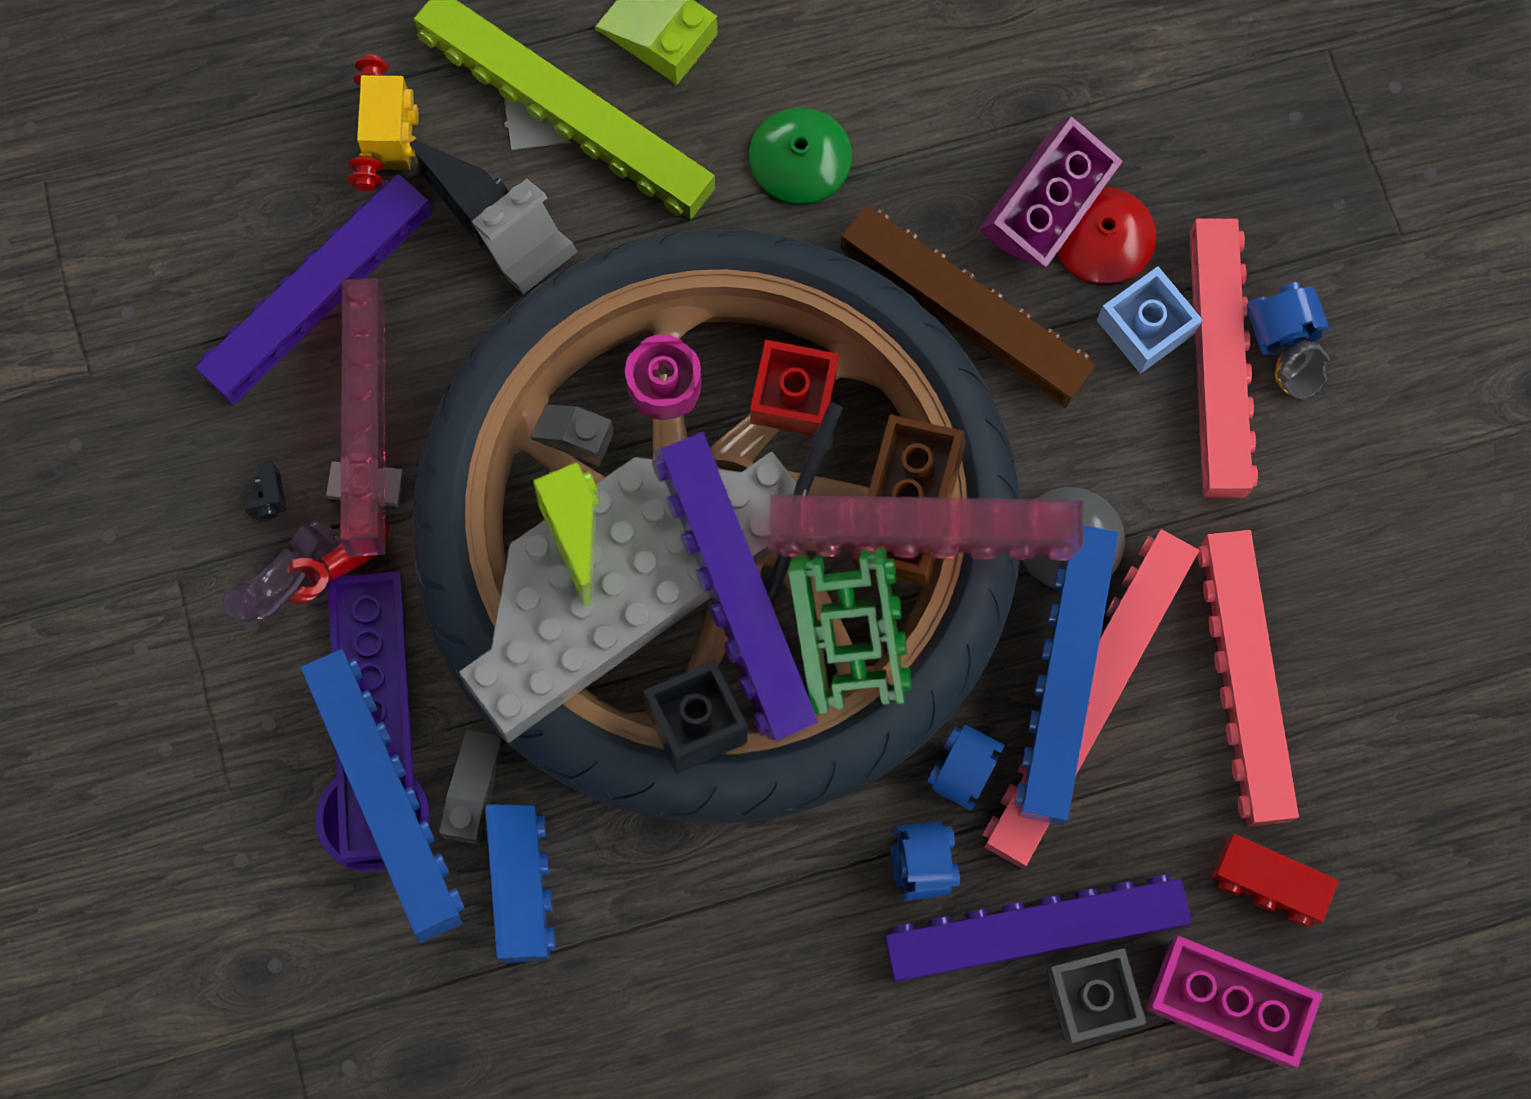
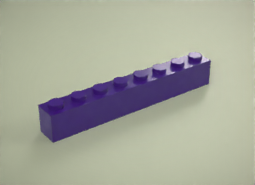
M399 174L392 180L383 182L378 188L376 195L367 204L363 203L354 210L351 219L342 228L334 229L329 234L326 243L317 252L309 253L302 261L301 267L292 276L284 277L278 283L276 291L267 300L259 301L251 310V315L244 322L234 325L227 332L225 340L221 344L203 354L199 362L200 364L196 366L201 376L234 406L433 214L429 201Z
M704 433L693 435L653 451L656 458L652 460L653 470L657 479L660 482L665 481L670 493V496L666 497L669 510L675 519L680 518L685 531L681 533L683 545L689 555L694 554L699 566V569L695 570L698 583L704 592L709 591L714 604L710 606L712 618L718 628L723 626L728 641L724 642V647L732 664H738L742 674L738 682L747 700L752 699L757 712L753 714V720L761 736L766 735L767 739L778 741L817 724L818 720Z
M1166 874L1148 878V885L1135 888L1133 881L1111 885L1112 892L1098 894L1097 889L1093 888L1075 892V899L1062 902L1060 895L1038 899L1039 906L1024 908L1023 902L1002 906V913L989 916L987 909L965 913L966 920L951 923L950 916L928 920L929 927L914 930L913 923L892 927V934L886 935L884 940L893 983L1185 927L1192 924L1182 879L1170 880V875Z

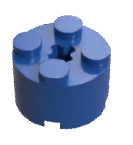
M1294 282L1279 288L1280 294L1270 298L1259 297L1247 303L1249 309L1248 317L1262 355H1277L1276 348L1286 347L1288 349L1293 344L1302 341L1316 342L1324 337L1322 330L1330 331L1315 288L1311 286L1301 288L1299 282Z
M964 725L962 729L955 727L944 749L950 752L946 761L939 760L936 763L927 781L934 785L931 791L972 811L975 802L969 799L971 796L976 799L979 798L999 758L992 753L994 749L1002 752L1005 744L967 725Z
M940 821L893 826L891 835H898L897 844L890 845L891 866L896 887L903 886L905 891L904 894L899 895L901 900L910 901L949 896L952 887L959 886L960 884L959 869L956 863L952 864L950 851L951 848H954L955 844L952 827L943 826Z

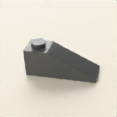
M466 730L446 797L439 834L444 839L477 845L482 844L486 824L485 805L490 804L503 739L500 735Z

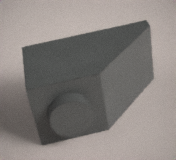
M545 404L531 439L600 466L614 435L612 420L580 407Z

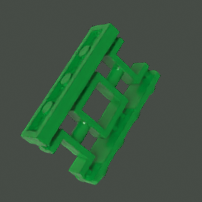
M877 548L876 553L869 554V551L861 552L860 571L825 574L822 556L814 557V560L809 561L807 555L791 558L788 572L809 699L815 714L828 713V707L835 706L836 709H842L845 701L844 690L879 687L881 703L889 704L890 700H896L897 705L905 704L906 691L912 690L910 668H903L901 655H907L905 633L897 632L896 619H901L899 596H892L890 583H896L895 564L893 559L887 560L885 548ZM872 569H876L883 612L878 614L876 598L855 600L853 587L869 586L872 584ZM811 576L815 578L816 591L838 589L840 602L822 604L820 611L821 620L817 619ZM868 615L872 642L836 646L832 619ZM887 641L893 678V684L890 685L887 669L866 672L864 660L882 658L883 642ZM822 648H826L828 663L849 661L851 673L833 675V691H829Z

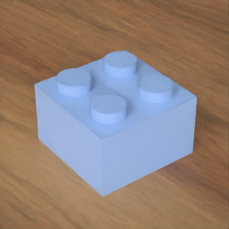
M1159 267L1153 269L1103 305L1097 318V322L1140 374L1195 335L1203 321Z

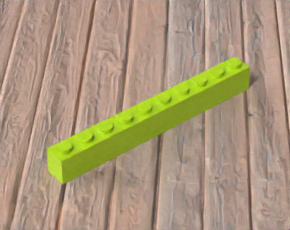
M429 0L414 18L418 31L417 35L424 44L431 48L436 46L444 51L445 56L457 66L463 64L469 68L473 76L485 85L491 83L499 89V93L509 102L515 103L519 101L525 105L526 111L539 122H542L544 119L554 125L553 129L560 137L567 141L573 139L581 145V149L593 159H598L599 157L608 163L613 173L621 178L627 176L636 182V186L642 193L649 197L655 195L676 216L684 215L691 220L715 190L714 174L459 1Z

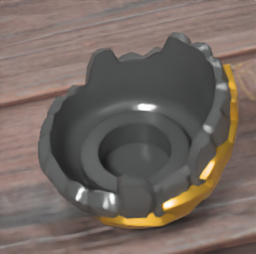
M1302 341L1293 344V346H1290L1280 354L1275 366V378L1284 392L1298 399H1306L1314 396L1316 392L1321 390L1322 384L1327 381L1325 364L1330 361V357L1322 349V346L1312 341Z

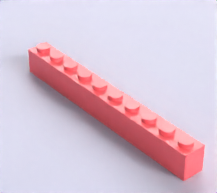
M1162 529L1155 539L1150 536L1147 537L1138 555L1143 557L1138 569L1131 566L1121 584L1127 588L1121 599L1114 597L1104 614L1110 620L1105 629L1101 630L1076 775L1199 552V549ZM1020 765L1018 772L1022 773L1023 777L1019 783L1025 784L1027 769H1022ZM1010 784L1000 802L1006 806L999 819L992 816L982 835L988 838L984 845L985 849L1023 869L1027 866L1050 823L1020 817V806L1014 805L1017 787Z

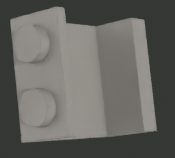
M528 179L514 186L509 193L492 206L487 207L478 217L471 221L505 278L522 294L526 293L577 253L574 244L558 231L542 203L547 199V196Z

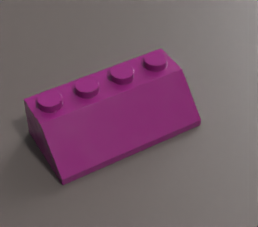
M1071 116L1054 125L978 230L1003 252L1044 269L1051 262L1123 161Z

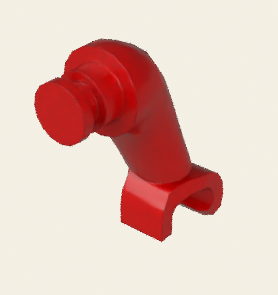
M376 498L361 499L351 503L352 510L357 511V514L353 516L355 524L349 527L350 534L347 539L333 551L319 559L318 562L311 558L292 559L286 565L288 573L303 572L309 577L311 587H299L290 598V602L295 604L311 602L326 587L327 582H332L355 570L378 555L386 544L390 529L388 520L381 519L380 512L374 508L378 505Z

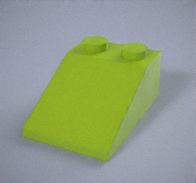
M617 0L596 25V30L677 85L717 36V16L694 0Z
M578 462L534 480L538 506L584 606L592 603L596 525L595 506L599 505V501L596 496L598 490L589 471L583 474Z

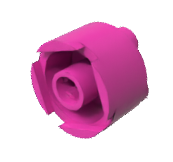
M671 335L648 337L627 358L625 376L628 393L640 414L653 419L670 420L693 410L701 393L700 362L694 350L683 343L681 339ZM667 374L668 379L660 381V375Z

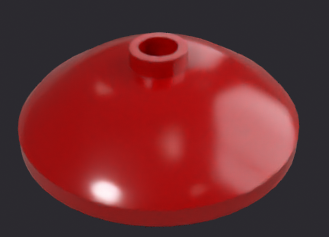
M1105 186L1056 253V256L1069 273L1082 281L1103 286L1121 284L1137 276L1147 266L1156 245V228L1153 218L1145 205L1134 195L1119 188ZM1110 223L1113 229L1106 230L1102 227V224Z

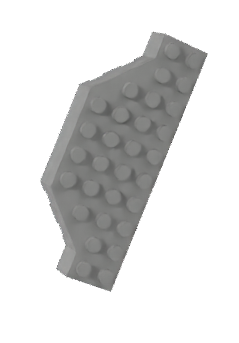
M772 451L742 473L718 469L756 565L781 548L786 537L794 487L796 485V481ZM634 457L596 484L598 490L596 496L599 505L595 506L596 525L591 604L584 606L545 520L510 544L492 649L460 671L463 683L508 743L711 598L709 591L704 592L698 583L695 570L699 569L694 554L689 555L683 545L681 533L685 532L680 518L675 519L669 510L666 497L670 496L665 481L660 482L657 479L651 459ZM809 498L802 532L815 523L818 509Z

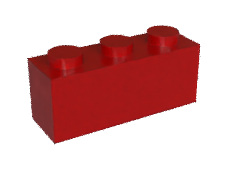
M1237 834L1226 838L1210 878L1219 882L1218 888L1235 896H1239L1240 892L1254 898V905L1274 912L1275 908L1289 914L1288 920L1303 927H1309L1310 924L1316 925L1324 921L1339 880Z

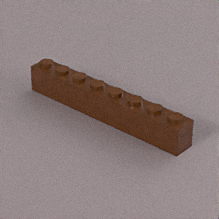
M866 205L841 237V250L861 264L889 279L912 296L923 308L1065 408L1069 406L1091 377L1096 365L1091 362L1092 360L1087 353L1078 348L1072 349L1062 342L1063 339L1057 332L1050 328L1044 329L1039 326L1027 311L1021 308L1015 309L1005 302V298L1001 293L993 288L987 289L979 284L976 277L970 271L964 268L959 270L948 262V258L940 250L935 248L929 249L922 244L919 237L911 230L899 228L892 223V219L880 209L874 210Z

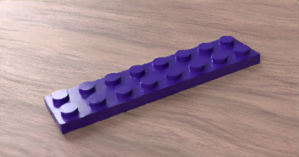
M400 571L339 577L328 583L331 653L343 649L347 660L355 658L363 675V679L357 681L361 692L369 690L377 707V711L371 713L375 724L383 722L391 739V743L385 745L390 757L398 755L406 773L405 776L399 778L404 790L412 787L415 794L402 574ZM335 749L340 859L343 863L382 859Z

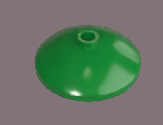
M789 108L771 115L755 131L749 148V165L756 183L770 197L790 205H811L832 196L846 181L852 161L851 145L844 129L829 115L811 108ZM797 143H804L807 147L799 150L795 145Z

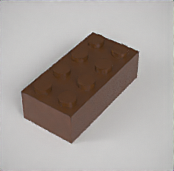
M889 416L851 555L855 569L861 570V552L869 551V554L876 553L877 548H885L887 560H894L896 579L929 586L966 446L964 431L899 416ZM872 569V573L877 574L876 569Z

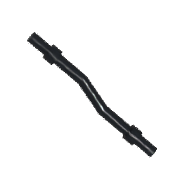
M831 401L827 406L819 428H814L809 440L812 446L794 487L786 537L770 576H765L763 580L772 607L777 598L781 599L786 587V583L783 581L790 567L791 558L794 557L801 540L810 488L825 452L830 451L835 440V436L832 434L844 407Z

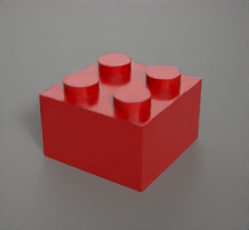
M765 340L750 408V424L812 436L814 428H819L832 398L839 354Z

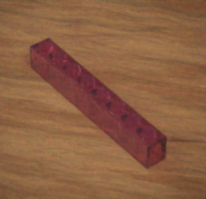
M378 278L342 280L340 539L348 557L385 554V299Z
M771 495L769 500L768 550H777V554L784 556L799 555L801 550H816V554L819 556H837L840 554V551H855V555L860 557L861 552L869 551V554L876 553L877 548H885V551L894 552V556L901 558L916 557L918 552H933V557L953 558L956 557V553H972L973 558L989 559L994 558L995 553H1010V558L1019 560L1034 558V554H1049V559L1068 560L1072 559L1073 554H1077L1084 546L1083 502L1080 500Z

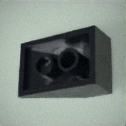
M416 139L409 144L420 174L480 248L484 246L485 243L471 221L478 217L487 207L492 206L509 193L507 187L499 178L493 180L486 170Z

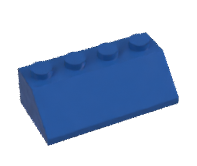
M485 805L497 959L504 964L549 960V950H556L554 927H547L546 912H553L551 889L544 890L543 875L550 874L548 852H541L540 838L547 835L545 816L538 815V810L535 806Z

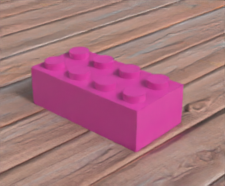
M1176 936L1169 941L1145 1010L1285 1068H1296L1299 1066L1323 994L1183 937Z

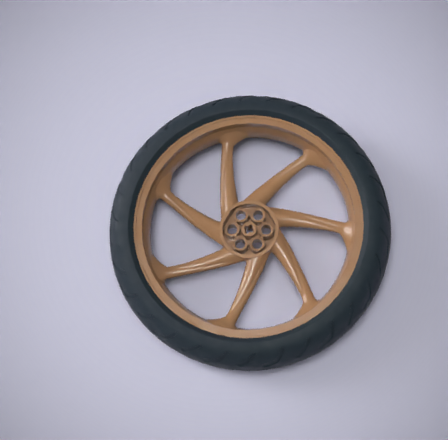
M732 229L678 231L623 243L593 254L587 259L563 269L517 301L492 325L484 338L472 348L456 371L440 400L420 456L412 516L413 555L425 616L436 645L450 673L467 699L488 725L505 740L463 683L460 671L492 649L506 570L502 537V512L506 483L515 454L519 452L528 453L552 473L578 462L582 473L584 474L589 471L595 484L606 478L573 456L531 439L545 404H548L549 397L571 375L592 359L621 343L650 332L654 336L671 335L680 339L689 330L702 322L755 324L791 333L810 340L828 349L831 353L839 354L835 380L840 377L849 378L880 388L893 403L901 417L964 431L966 446L929 586L922 585L915 607L901 631L905 633L907 655H901L903 668H910L912 690L906 691L905 704L897 705L896 700H890L889 704H882L879 687L844 690V707L836 709L835 706L828 707V713L815 714L818 720L817 724L778 741L767 739L766 735L761 736L757 728L749 729L746 744L678 774L675 772L647 711L623 712L599 699L585 688L508 743L533 765L564 785L593 799L626 811L654 818L689 823L723 824L752 822L787 816L819 807L877 780L905 761L929 741L962 704L987 666L1000 639L1012 604L1021 553L1022 514L1018 476L1012 448L1002 418L999 416L990 391L975 365L945 327L912 296L889 279L835 251L777 234ZM667 374L660 375V381L668 379ZM684 415L670 420L652 418L653 451L688 438ZM748 415L710 447L717 468L742 473L753 465L756 456L780 429L750 424V415ZM788 471L797 482L800 473ZM815 476L808 498L818 510L863 513L870 488ZM799 542L794 557L807 555L801 542ZM781 548L756 565L759 574L764 566L773 568ZM787 572L783 582L786 583V588L792 594L789 572ZM811 576L817 619L821 620L820 611L822 604L832 603L826 590L816 591L815 578ZM711 598L709 599L700 634L686 672L714 660L717 666H719L726 652L724 642L728 641L723 626L718 628L712 618L710 606L714 604ZM832 619L836 646L851 645L852 642L841 619ZM887 651L874 666H866V672L887 669L889 685L893 684L889 651ZM849 661L834 663L837 670L836 675L851 673Z

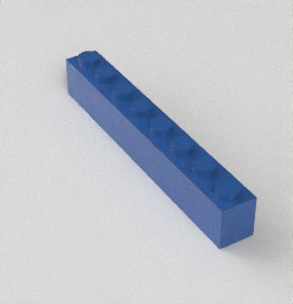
M1075 523L1070 534L1064 533L1060 555L1066 556L1064 569H1057L1054 582V590L1060 591L1057 604L1051 603L1047 625L1053 626L1051 640L1045 638L1041 653V660L1047 661L1045 674H1038L1034 696L1040 697L1038 711H1031L1028 724V732L1034 733L1032 746H1025L1021 762V768L1027 769L1025 784L1018 783L1014 805L1020 806V817L1058 825H1064L1068 821L1119 532Z
M343 649L301 666V670L419 943L463 924L458 912L465 909L456 888L448 891L443 878L450 875L442 855L433 856L428 844L434 842L435 839L427 821L419 823L414 811L419 809L420 805L412 787L404 790L399 778L405 776L406 773L398 755L390 757L385 745L391 743V739L384 723L375 724L371 713L377 711V707L370 691L361 692L357 681L363 679V675L355 658L347 660Z

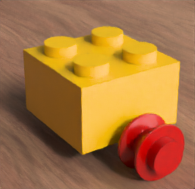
M364 55L354 63V67L361 72L356 74L353 80L355 84L360 86L357 141L362 153L348 162L349 168L354 170L355 173L350 174L347 180L350 184L354 185L355 189L365 192L373 191L375 187L383 183V179L376 175L377 172L383 169L410 170V160L414 156L409 143L416 139L415 136H412V125H418V106L414 104L413 90L407 89L404 76H383L382 74L389 71V65L377 55Z

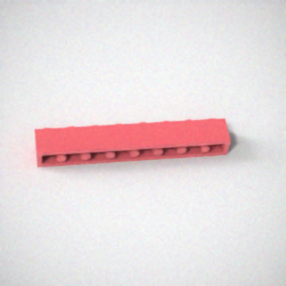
M1196 219L1190 230L1193 309L1203 319L1195 333L1203 498H1246L1253 487H1256L1258 481L1257 466L1252 465L1251 452H1254L1256 447V436L1254 431H1250L1249 418H1252L1254 414V401L1252 397H1248L1247 385H1250L1252 380V367L1250 363H1246L1245 352L1250 347L1249 330H1244V318L1248 315L1247 297H1242V285H1245L1246 265L1240 262V252L1244 250L1245 237L1244 232L1239 231L1238 219Z
M1251 530L1208 534L1201 542V546H1198L1199 552L1197 556L1199 566L1201 568L1205 567L1207 581L1203 582V594L1206 603H1211L1213 615L1209 617V631L1211 637L1216 638L1218 651L1214 654L1216 671L1217 673H1222L1224 687L1220 689V699L1223 709H1228L1230 723L1226 724V736L1228 744L1234 745L1236 759L1232 760V773L1236 782L1240 781L1242 796H1238L1239 814L1241 818H1246L1247 827L1289 823L1299 818Z

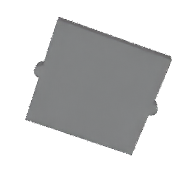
M505 99L507 121L504 124L509 129L512 151L571 143V139L567 141L560 137L554 131V125L544 119L542 122H539L531 117L526 111L525 105L519 101L511 103Z

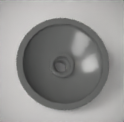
M1062 487L1050 490L1036 498L1022 516L1020 558L1029 573L1049 588L1054 589L1057 569H1064L1066 556L1060 555L1064 533L1069 534L1068 530L1073 528L1075 523L1119 532L1112 574L1121 562L1125 549V533L1121 519L1115 509L1104 498L1092 491L1077 487Z

